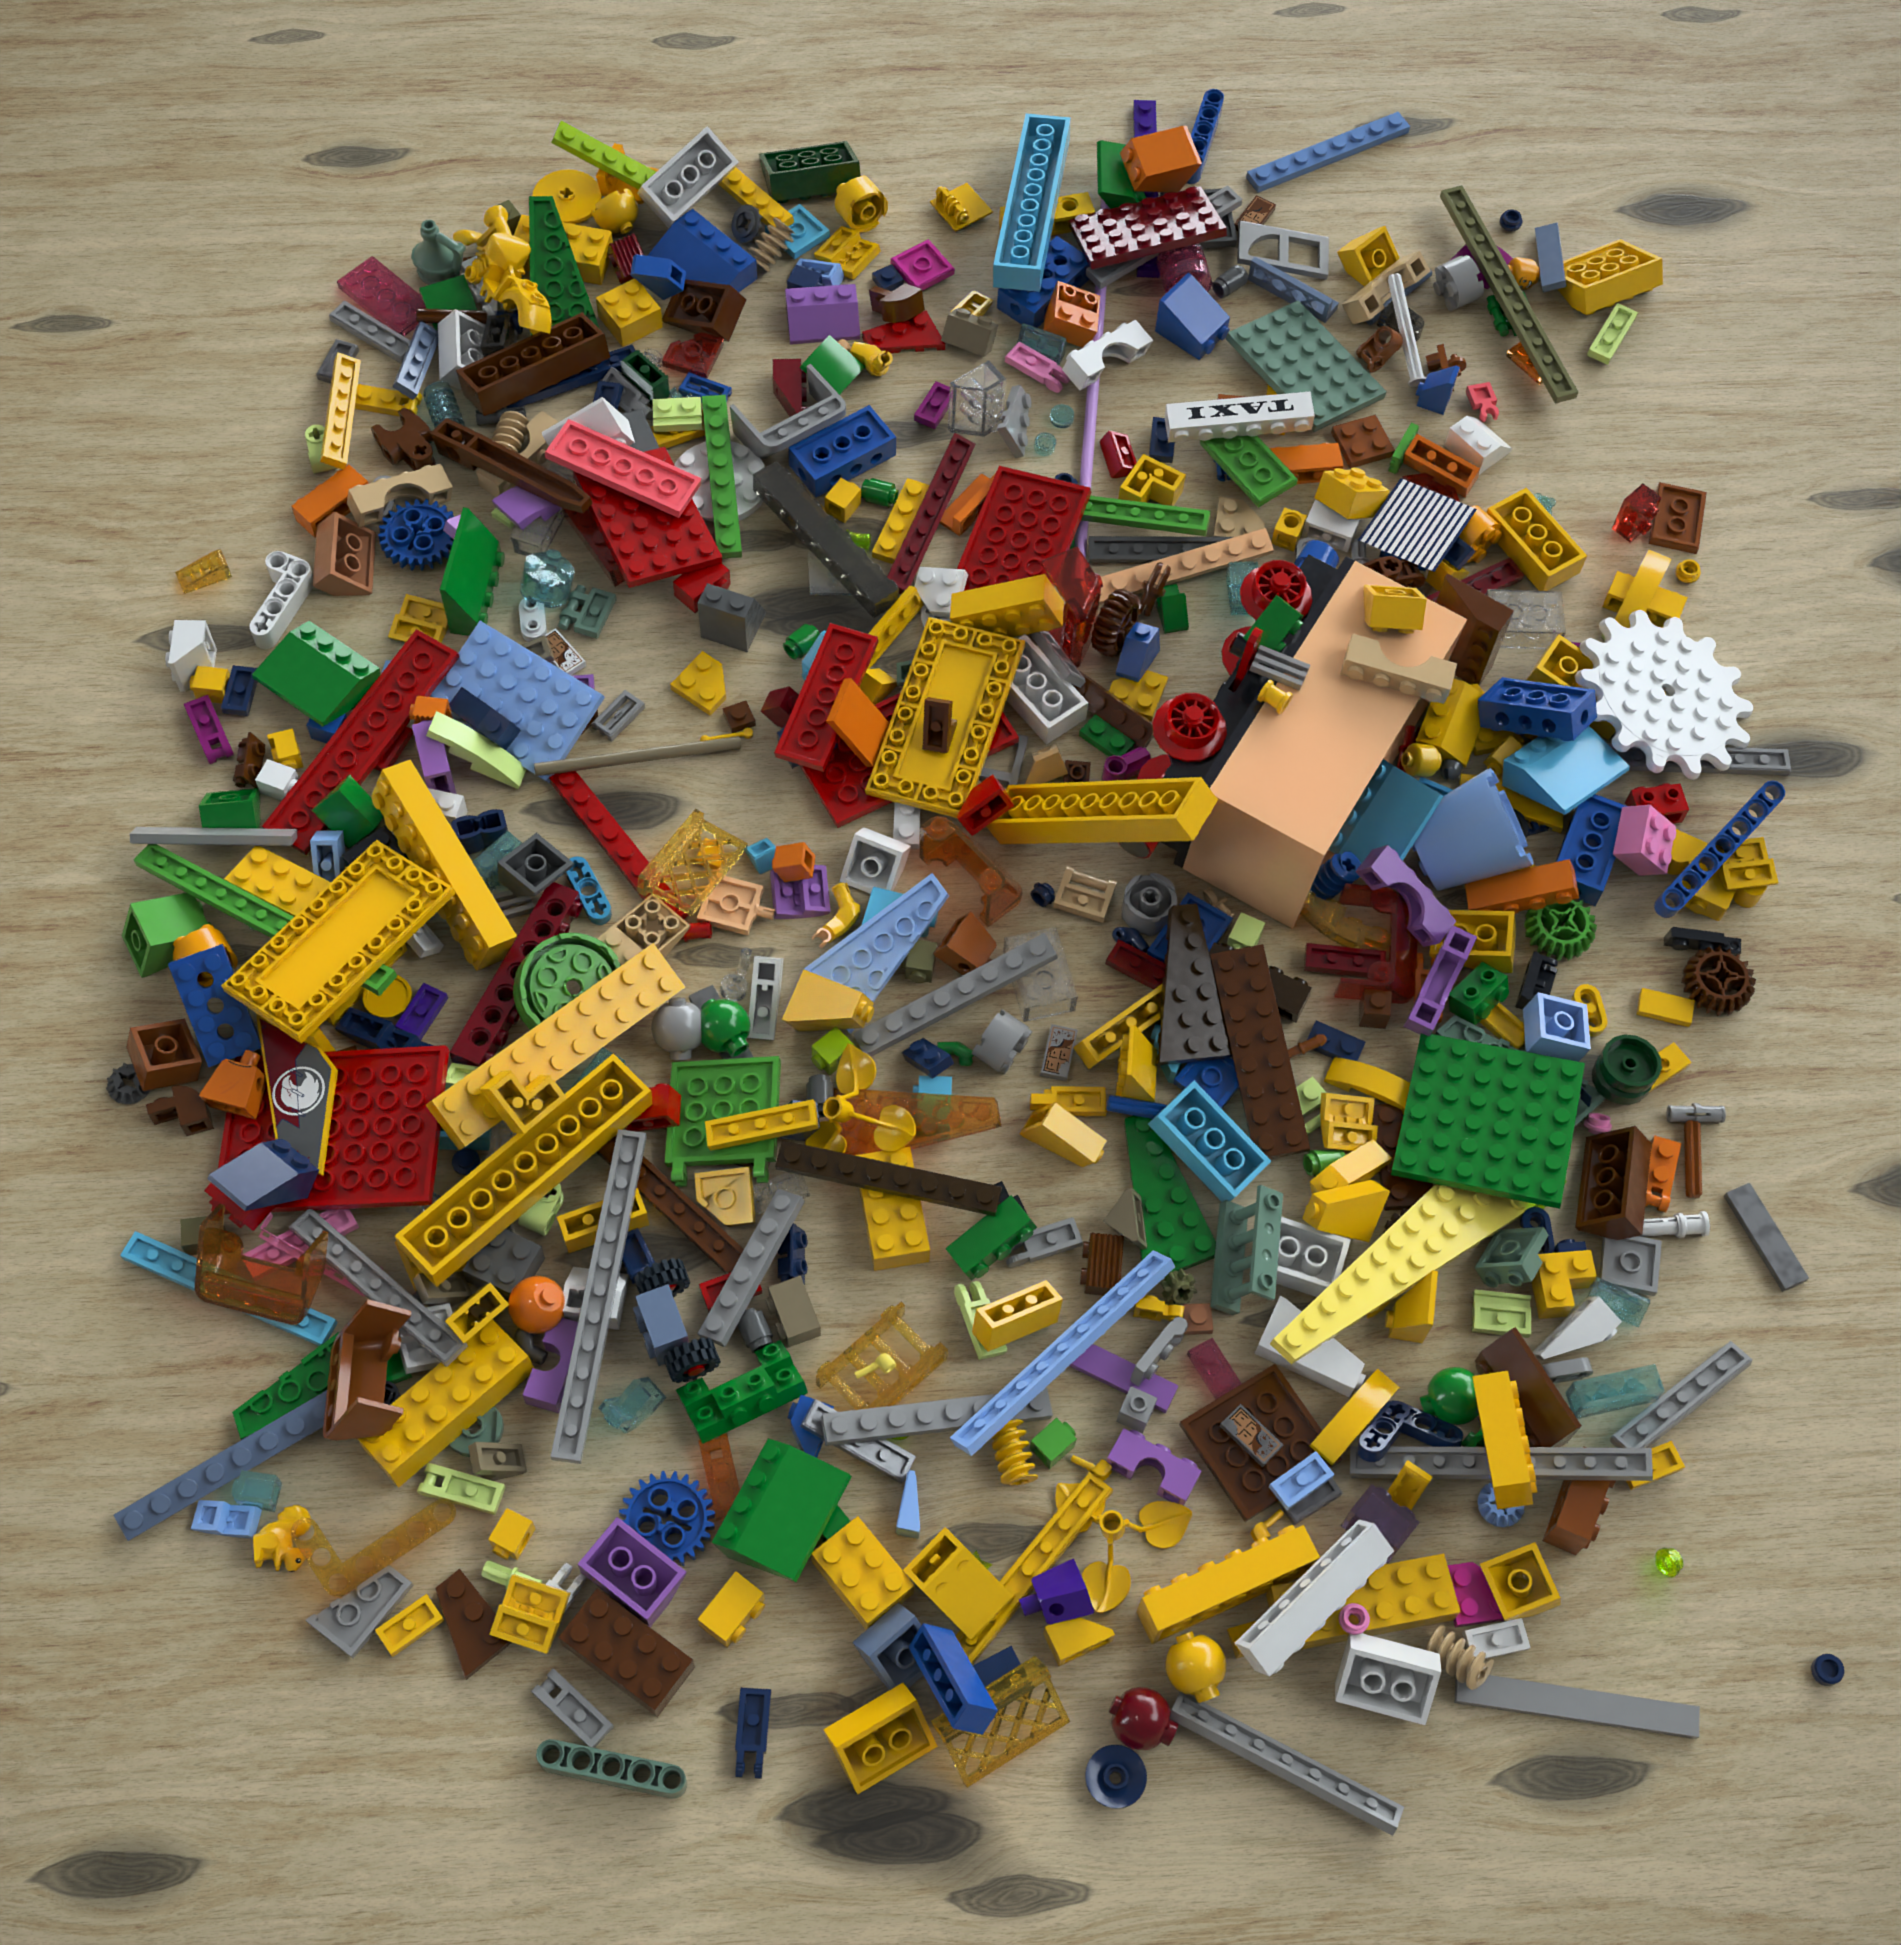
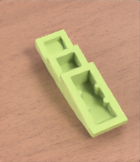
M436 711L426 734L427 737L450 746L448 753L472 762L471 770L519 789L527 770L521 765L520 761L482 734Z

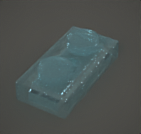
M1596 1277L1588 1296H1599L1620 1320L1638 1328L1650 1305V1299L1599 1277Z

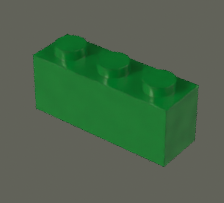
M1011 1195L998 1205L996 1217L986 1215L945 1249L972 1281L975 1278L984 1276L989 1271V1266L994 1262L1006 1258L1016 1244L1027 1241L1033 1235V1231L1037 1226Z

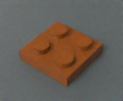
M1376 414L1332 426L1331 434L1336 443L1339 444L1340 451L1350 469L1390 458L1395 452Z

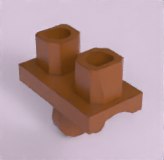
M1444 344L1437 345L1438 352L1426 356L1429 371L1458 366L1460 369L1457 377H1459L1467 365L1466 360L1458 357L1457 354H1452L1450 356L1451 359L1447 360Z

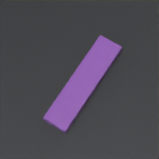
M1094 1344L1069 1365L1125 1394L1128 1393L1132 1386L1156 1397L1157 1401L1154 1408L1164 1413L1167 1412L1179 1386L1154 1374L1150 1380L1145 1378L1138 1387L1130 1381L1135 1364Z

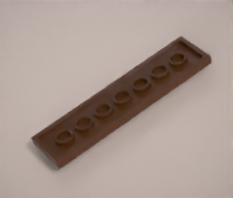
M1264 945L1210 954L1250 1139L1269 1159L1309 1152L1310 1145Z

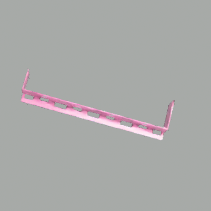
M269 1213L260 1227L262 1231L259 1237L356 1293L365 1296L345 1278L341 1280L334 1276L335 1272L338 1273L335 1269L264 1230L263 1228H266L273 1218L272 1213ZM264 1232H266V1233L269 1234L270 1236H269V1238H267V1237H265V1236L262 1235V1234H263ZM287 1244L290 1247L294 1248V1251L292 1252L288 1250L287 1248H285V1245ZM313 1259L319 1262L318 1266L309 1262V1260Z

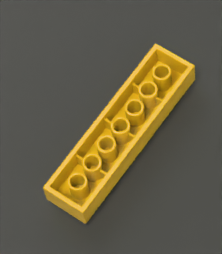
M407 760L382 769L371 795L373 805L381 811L387 828L393 831L398 840L400 850L406 853L409 860L454 888L456 894L438 910V913L450 926L454 940L459 941L462 946L466 960L474 966L476 971L504 960L517 935L412 761Z

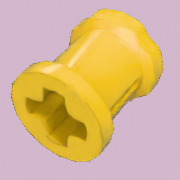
M1268 680L1261 689L1257 700L1268 703L1276 709L1278 714H1282L1292 700L1293 694L1291 692H1284L1276 687L1272 680Z

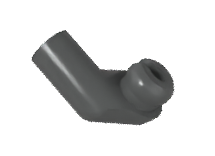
M518 1328L515 1333L516 1344L529 1356L530 1360L542 1365L548 1356V1352L534 1345V1334L527 1333Z

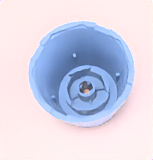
M1491 768L1484 770L1446 794L1412 846L1413 851H1417L1421 860L1419 861V866L1424 876H1429L1438 891L1527 868L1534 864L1532 855L1530 853L1526 854L1524 851L1528 843L1505 791H1498L1495 784L1499 783V780Z

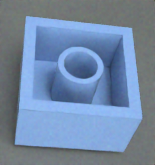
M1538 992L1524 1007L1523 1019L1526 1052L1579 1062L1591 1049L1587 1004Z

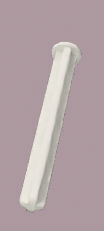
M1399 273L1391 274L1388 277V283L1399 332L1403 337L1402 345L1410 377L1408 384L1410 387H1417L1420 382L1424 383L1427 377L1423 376L1401 275Z

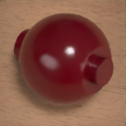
M1147 1687L1131 1688L1125 1691L1121 1697L1116 1695L1108 1711L1113 1714L1111 1725L1118 1740L1125 1746L1139 1751L1153 1749L1160 1743L1169 1746L1179 1725L1169 1719L1171 1709L1165 1698L1157 1691Z

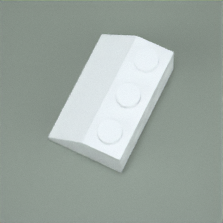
M456 309L438 323L439 380L461 390L456 370L494 353L493 329Z
M603 397L542 432L545 441L550 445L567 420L570 419L628 446L635 443L628 419ZM562 466L566 471H568L573 476V470H570Z

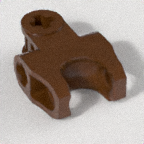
M402 408L398 411L403 426L396 431L385 430L379 424L371 427L375 441L382 450L384 457L392 465L404 460L413 471L427 465H436V461L432 456L433 449L430 445L433 442L430 434L432 431L419 416L408 409Z
M1386 556L1362 564L1404 587L1418 589L1426 582V578L1420 572L1418 565L1404 559L1399 560L1394 556Z

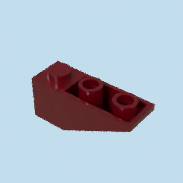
M773 359V393L789 417L807 409V406H802V402H807V387H802V383H806V373L800 368L801 359Z

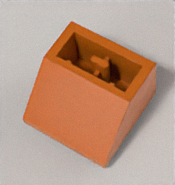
M1057 281L1045 313L1043 334L1083 348L1098 332L1100 295Z

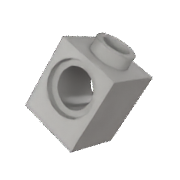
M1131 1386L1116 1422L1143 1434L1154 1410L1157 1398Z

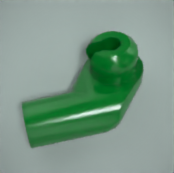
M957 1041L937 1042V1047L950 1055L959 1057V1064L961 1066H971L973 1064V1050L963 1043Z

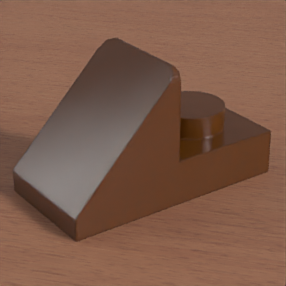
M931 697L925 699L923 750L948 753L957 726V720L952 719L953 701Z

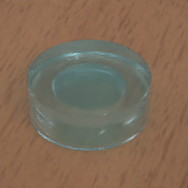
M1065 404L1054 406L1050 414L1051 423L1057 428L1070 427L1074 421V410Z

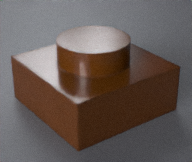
M746 700L722 708L731 733L756 726V720Z

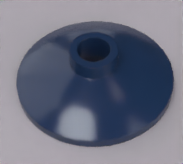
M1108 1745L1097 1750L1088 1761L1085 1781L1089 1793L1098 1803L1108 1808L1122 1809L1131 1806L1142 1796L1147 1783V1772L1142 1759L1135 1751L1123 1745ZM1112 1773L1118 1774L1121 1778L1120 1783L1113 1784L1109 1776Z

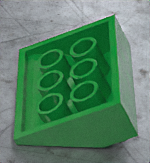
M465 507L462 509L440 586V593L450 633L470 636L479 621L485 624L488 623L487 610L488 607L491 608L493 605L494 595L492 592L493 588L498 586L499 567L504 565L505 554L501 552L500 543L469 508Z
M307 621L284 637L254 671L252 678L324 727L356 707L380 676V668L311 621Z
M768 1438L712 1543L729 1559L797 1582L852 1476L791 1445Z

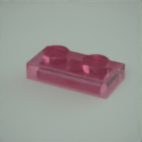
M1213 1338L1188 1351L1189 1359L1215 1400L1242 1384Z

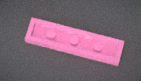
M350 1209L327 1210L319 1214L343 1236L359 1228ZM291 1230L277 1236L307 1254L314 1252ZM268 1242L241 1255L255 1282L298 1260ZM287 1244L285 1245V1248L292 1252L294 1251V1248Z

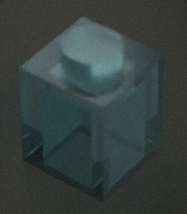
M241 1470L239 1479H235L233 1483L232 1497H234L238 1505L257 1506L264 1511L275 1512L282 1482L277 1475Z

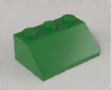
M1100 140L1097 142L1098 195L1110 209L1119 207L1124 203L1133 204L1145 199V192L1134 191L1120 156V152L1126 144Z

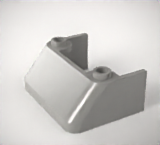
M811 364L807 365L809 393L818 403L759 433L734 404L730 405L733 433L755 456L760 458L770 457L837 422L846 415L844 399Z

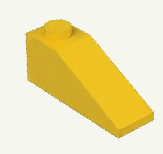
M1373 1139L1331 1163L1310 1181L1311 1194L1370 1180L1392 1161V1157Z

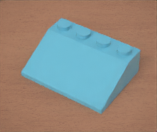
M1588 726L1574 741H1562L1552 737H1537L1504 759L1502 786L1565 815L1629 771L1630 766Z
M1383 759L1328 850L1334 854L1350 851L1362 864L1373 849L1389 845L1398 853L1399 858L1403 861L1444 796Z

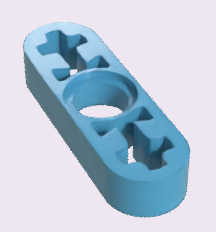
M582 857L570 858L574 866L566 872V876L573 890L579 891L580 902L586 915L593 924H606L612 917L611 906L586 859ZM574 867L581 869L583 876L581 880L577 872L573 870ZM585 886H593L596 889L595 893L590 896L583 895L581 890ZM597 902L600 910L603 911L604 914L599 915L597 912H595V907L593 903Z

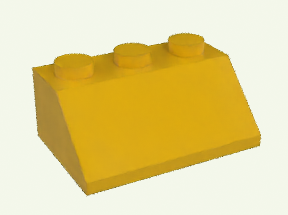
M1453 679L1452 687L1445 703H1430L1416 743L1434 745L1441 754L1442 761L1444 759H1452L1458 761L1466 768L1481 730L1478 699L1483 694L1467 682Z
M904 1683L899 1684L823 1729L834 1754L857 1795L938 1747L916 1698Z

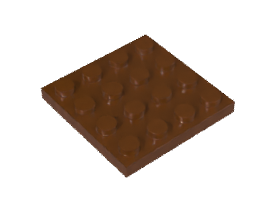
M1273 1364L1180 1421L1179 1424L1244 1522H1247L1279 1501L1269 1488V1485L1314 1453L1315 1450L1310 1447V1444L1322 1432V1429L1276 1364ZM1240 1404L1283 1444V1447L1263 1467L1220 1427V1424ZM1321 1456V1458L1324 1460V1462L1328 1465L1330 1469L1335 1465L1339 1464L1342 1460V1458L1339 1457L1336 1460V1462L1333 1465H1331Z

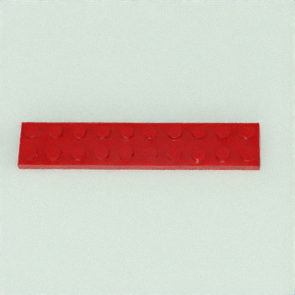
M416 629L262 825V828L297 829V839L291 847L307 856L311 850L310 840L315 832L326 831L328 828L312 812V809L348 775H351L361 786L411 721L409 716L410 706L415 704L416 697H429L458 660V652Z

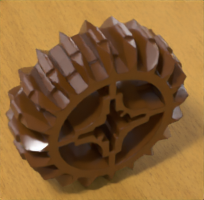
M1116 589L1109 595L1103 607L1100 608L1099 615L1096 616L1097 619L1091 638L1092 648L1100 654L1110 657L1117 656L1122 652L1126 636L1135 623L1138 622L1139 610L1141 608L1138 596L1122 589Z
M1709 946L1704 952L1701 950L1696 952L1687 961V965L1682 973L1684 976L1681 983L1685 984L1683 992L1690 993L1689 999L1698 1002L1696 1005L1697 1009L1702 1006L1705 1007L1706 1014L1714 1010L1717 1016L1721 1015L1723 1011L1728 1016L1733 1011H1740L1751 1000L1750 998L1755 992L1754 985L1756 984V979L1752 977L1754 970L1747 969L1748 961L1742 962L1740 954L1732 955L1731 948L1723 952L1720 946L1716 947L1715 951ZM1712 967V970L1700 972L1703 968ZM1731 990H1737V993H1735V994L1725 995V992H1730Z

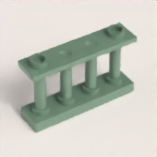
M1259 1185L1257 1186L1256 1203L1247 1207L1228 1200L1220 1202L1211 1308L1230 1315H1236L1240 1313L1241 1297L1250 1293L1271 1301L1275 1300L1283 1193ZM1255 1215L1254 1229L1247 1231L1248 1218ZM1253 1241L1252 1255L1245 1257V1245ZM1251 1268L1250 1281L1242 1284L1243 1271Z

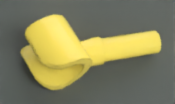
M883 1353L876 1358L874 1363L854 1373L857 1379L879 1368L884 1374H888L896 1367V1363L889 1354Z

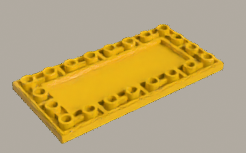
M928 617L865 789L866 795L957 818L969 793L978 784L1025 648V640ZM928 697L953 701L952 719L957 720V726L948 753L922 749L924 703Z
M376 840L221 986L224 992L302 1044L440 910L456 892L449 884Z

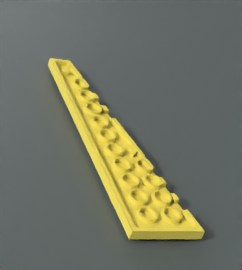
M1435 1184L1271 1341L1270 1345L1292 1365L1320 1347L1325 1341H1329L1337 1336L1345 1328L1351 1327L1387 1301L1393 1300L1416 1285L1432 1270L1438 1271L1445 1264L1452 1262L1468 1249L1477 1246L1485 1238L1494 1235L1499 1229L1522 1217L1528 1208L1535 1207L1536 1204Z

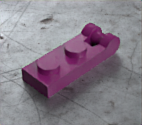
M205 695L184 703V707L209 764L217 762L216 759L224 756L227 758L234 756L209 696ZM221 743V747H218L216 749L212 750L210 747L214 744Z

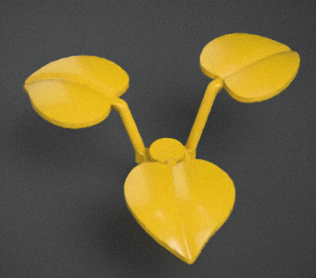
M848 1043L840 1058L836 1074L837 1087L845 1095L830 1097L824 1102L823 1113L829 1118V1121H820V1128L806 1140L805 1145L845 1153L847 1141L840 1135L842 1128L838 1122L845 1123L854 1117L878 1125L874 1131L876 1145L886 1152H896L914 1139L916 1125L911 1114L906 1109L897 1105L885 1106L881 1110L879 1120L854 1112L852 1104L846 1100L858 1096L859 1089L866 1090L873 1084L876 1077V1064L868 1054Z
M1080 1483L1057 1484L1055 1494L1057 1511ZM1091 1484L1087 1485L1093 1488L1098 1496L1102 1493L1097 1487ZM1105 1500L1080 1531L1082 1533L1089 1530L1093 1522L1100 1524L1102 1535L1107 1539L1108 1563L1093 1562L1082 1573L1083 1581L1096 1612L1105 1613L1116 1608L1129 1593L1131 1576L1128 1569L1122 1565H1113V1543L1124 1535L1125 1527L1140 1533L1146 1532L1148 1543L1160 1549L1171 1548L1181 1541L1192 1518V1511L1189 1508L1170 1501L1151 1502L1145 1505L1139 1512V1520L1143 1525L1140 1527L1129 1522L1128 1519L1123 1520L1122 1515L1117 1511L1109 1510L1104 1512L1106 1504Z

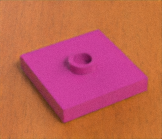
M929 239L890 258V264L896 268L906 283L920 288L922 291L955 274V268Z

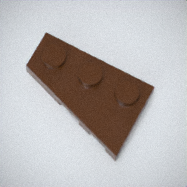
M458 1569L435 1589L464 1676L467 1680L512 1642L489 1635L496 1614L461 1569Z

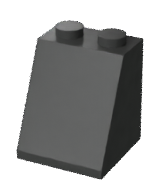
M707 583L697 603L701 638L748 652L766 615L765 609L755 598Z

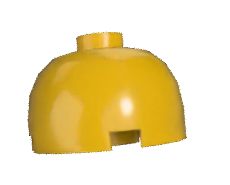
M623 189L625 193L619 194L618 191L610 193L597 202V210L595 212L591 210L592 217L601 229L612 231V233L621 232V234H625L633 228V223L638 216V204L629 189Z

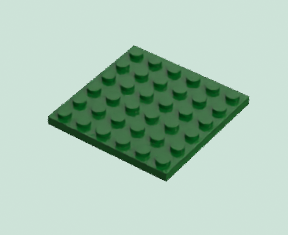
M1421 1033L1391 1175L1560 1209L1585 1063L1431 1034L1427 1036Z

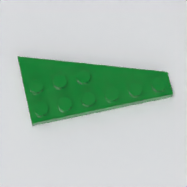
M529 196L530 281L537 283V290L549 303L552 319L551 326L583 312L599 328L553 196Z
M1133 1115L1125 1118L1124 1129L1132 1188L1141 1196L1147 1249H1140L1141 1261L1154 1250L1172 1259L1175 1268L1171 1271L1173 1272L1180 1269L1184 1271L1214 1259L1216 1241L1168 1145L1148 1125L1152 1120L1151 1118Z
M339 1332L304 1357L301 1363L291 1371H286L279 1376V1380L266 1390H261L232 1412L241 1440L327 1390L331 1350ZM400 1351L397 1354H393L387 1362L386 1381L394 1384L412 1378L411 1373H405Z

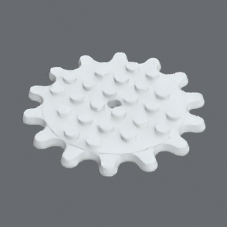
M1637 610L1630 614V628L1621 626L1613 618L1603 619L1599 623V629L1605 637V643L1598 642L1592 638L1581 642L1579 646L1580 651L1592 661L1593 669L1578 671L1575 675V680L1580 686L1595 690L1597 696V718L1594 721H1608L1614 726L1616 734L1612 739L1613 747L1619 752H1626L1631 747L1640 748L1646 755L1648 769L1654 773H1660L1664 770L1667 761H1673L1680 766L1683 774L1688 779L1695 780L1701 773V760L1709 761L1720 771H1726L1730 767L1732 759L1726 751L1725 745L1729 744L1736 748H1746L1750 741L1749 734L1736 721V718L1750 717L1753 711L1752 703L1738 697L1732 689V686L1740 680V670L1736 667H1723L1719 665L1713 658L1716 647L1715 641L1712 638L1706 637L1698 642H1694L1691 638L1686 637L1683 632V623L1677 617L1667 619L1664 622L1663 628L1652 624L1648 615L1642 610ZM1664 687H1666V691L1670 696L1665 695Z

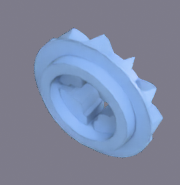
M1492 1482L1486 1484L1478 1495L1477 1502L1480 1514L1488 1523L1494 1526H1512L1521 1519L1525 1512L1524 1506L1505 1508V1512L1502 1509L1497 1510V1506L1492 1504L1496 1502Z

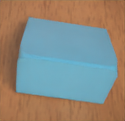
M768 838L744 849L755 869L760 874L772 869V859L775 855L776 846Z

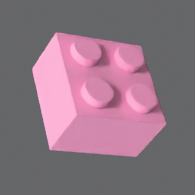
M1651 805L1622 807L1613 855L1639 876L1667 874L1668 866L1672 859L1673 840L1676 838V826Z

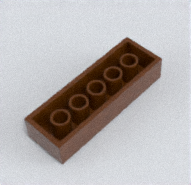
M582 312L551 326L550 334L538 332L456 370L463 395L483 416H486L510 404H515L529 395L536 394L548 386L557 384L565 378L579 374L593 365L600 364L602 361L610 358L605 333Z

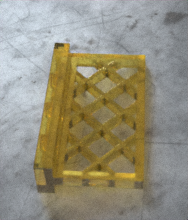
M695 809L641 872L638 878L637 892L645 897L650 893L693 916L745 852L748 843L704 820V813ZM706 830L713 834L715 839L702 840L700 835ZM731 844L737 847V850L724 853L722 845ZM717 846L719 853L706 855L704 847ZM688 849H700L701 856H687L686 851ZM722 860V868L710 870L708 862ZM704 863L705 870L692 872L690 864ZM685 865L687 873L674 874L672 868ZM708 877V885L696 887L694 879ZM690 880V888L678 889L676 881ZM671 882L673 890L664 891L657 886L660 883ZM694 894L695 901L692 905L683 902L680 896Z
M1033 1656L985 1687L998 1709L990 1733L984 1732L983 1735L953 1729L945 1713L931 1721L935 1730L940 1735L963 1784L967 1788L1070 1722L1051 1682L1048 1668L1036 1656ZM1044 1683L1046 1689L1042 1700L1030 1698L1033 1689ZM1013 1701L1021 1702L1016 1716L1005 1714L1007 1705ZM1028 1703L1039 1706L1035 1720L1023 1718ZM1047 1708L1056 1709L1059 1715L1058 1718L1050 1723L1042 1722ZM1002 1720L1014 1722L1009 1737L998 1735ZM1021 1724L1033 1726L1027 1738L1023 1740L1017 1739ZM961 1734L969 1735L964 1749L954 1748L951 1742L953 1739ZM976 1737L988 1739L983 1753L971 1751ZM995 1740L1007 1743L1004 1752L998 1756L990 1755ZM969 1757L981 1759L978 1769L967 1775L965 1768Z

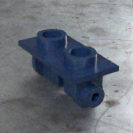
M794 1223L778 1250L779 1255L787 1254V1257L778 1259L777 1277L781 1283L801 1276L805 1285V1274H807L808 1270L805 1260V1248L807 1247L808 1240L805 1231Z

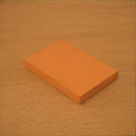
M852 678L844 679L826 722L866 767H874L890 723Z

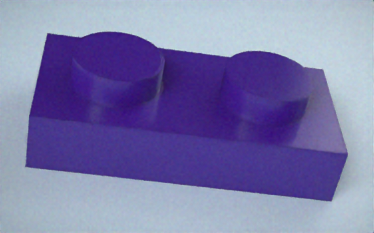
M423 983L395 1027L415 1034L422 1040L448 1000L447 993Z

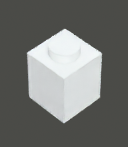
M267 759L255 781L261 794L282 801L299 777L296 769Z

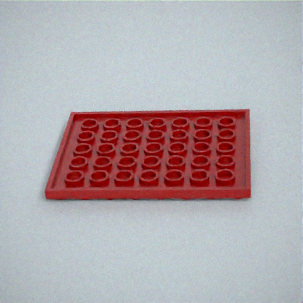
M440 1045L324 1052L338 1070L324 1175L317 1174L308 1198L277 1204L271 1212L432 1205L441 1126L426 1107V1104L445 1091L449 1059L448 1047ZM260 1055L261 1058L256 1067L265 1075L263 1056ZM242 1056L236 1057L234 1061L240 1062ZM267 1084L256 1120L226 1112L218 1169L259 1143L275 1140ZM212 1206L211 1211L215 1215L231 1214L226 1209L223 1211V1213H221L214 1206Z

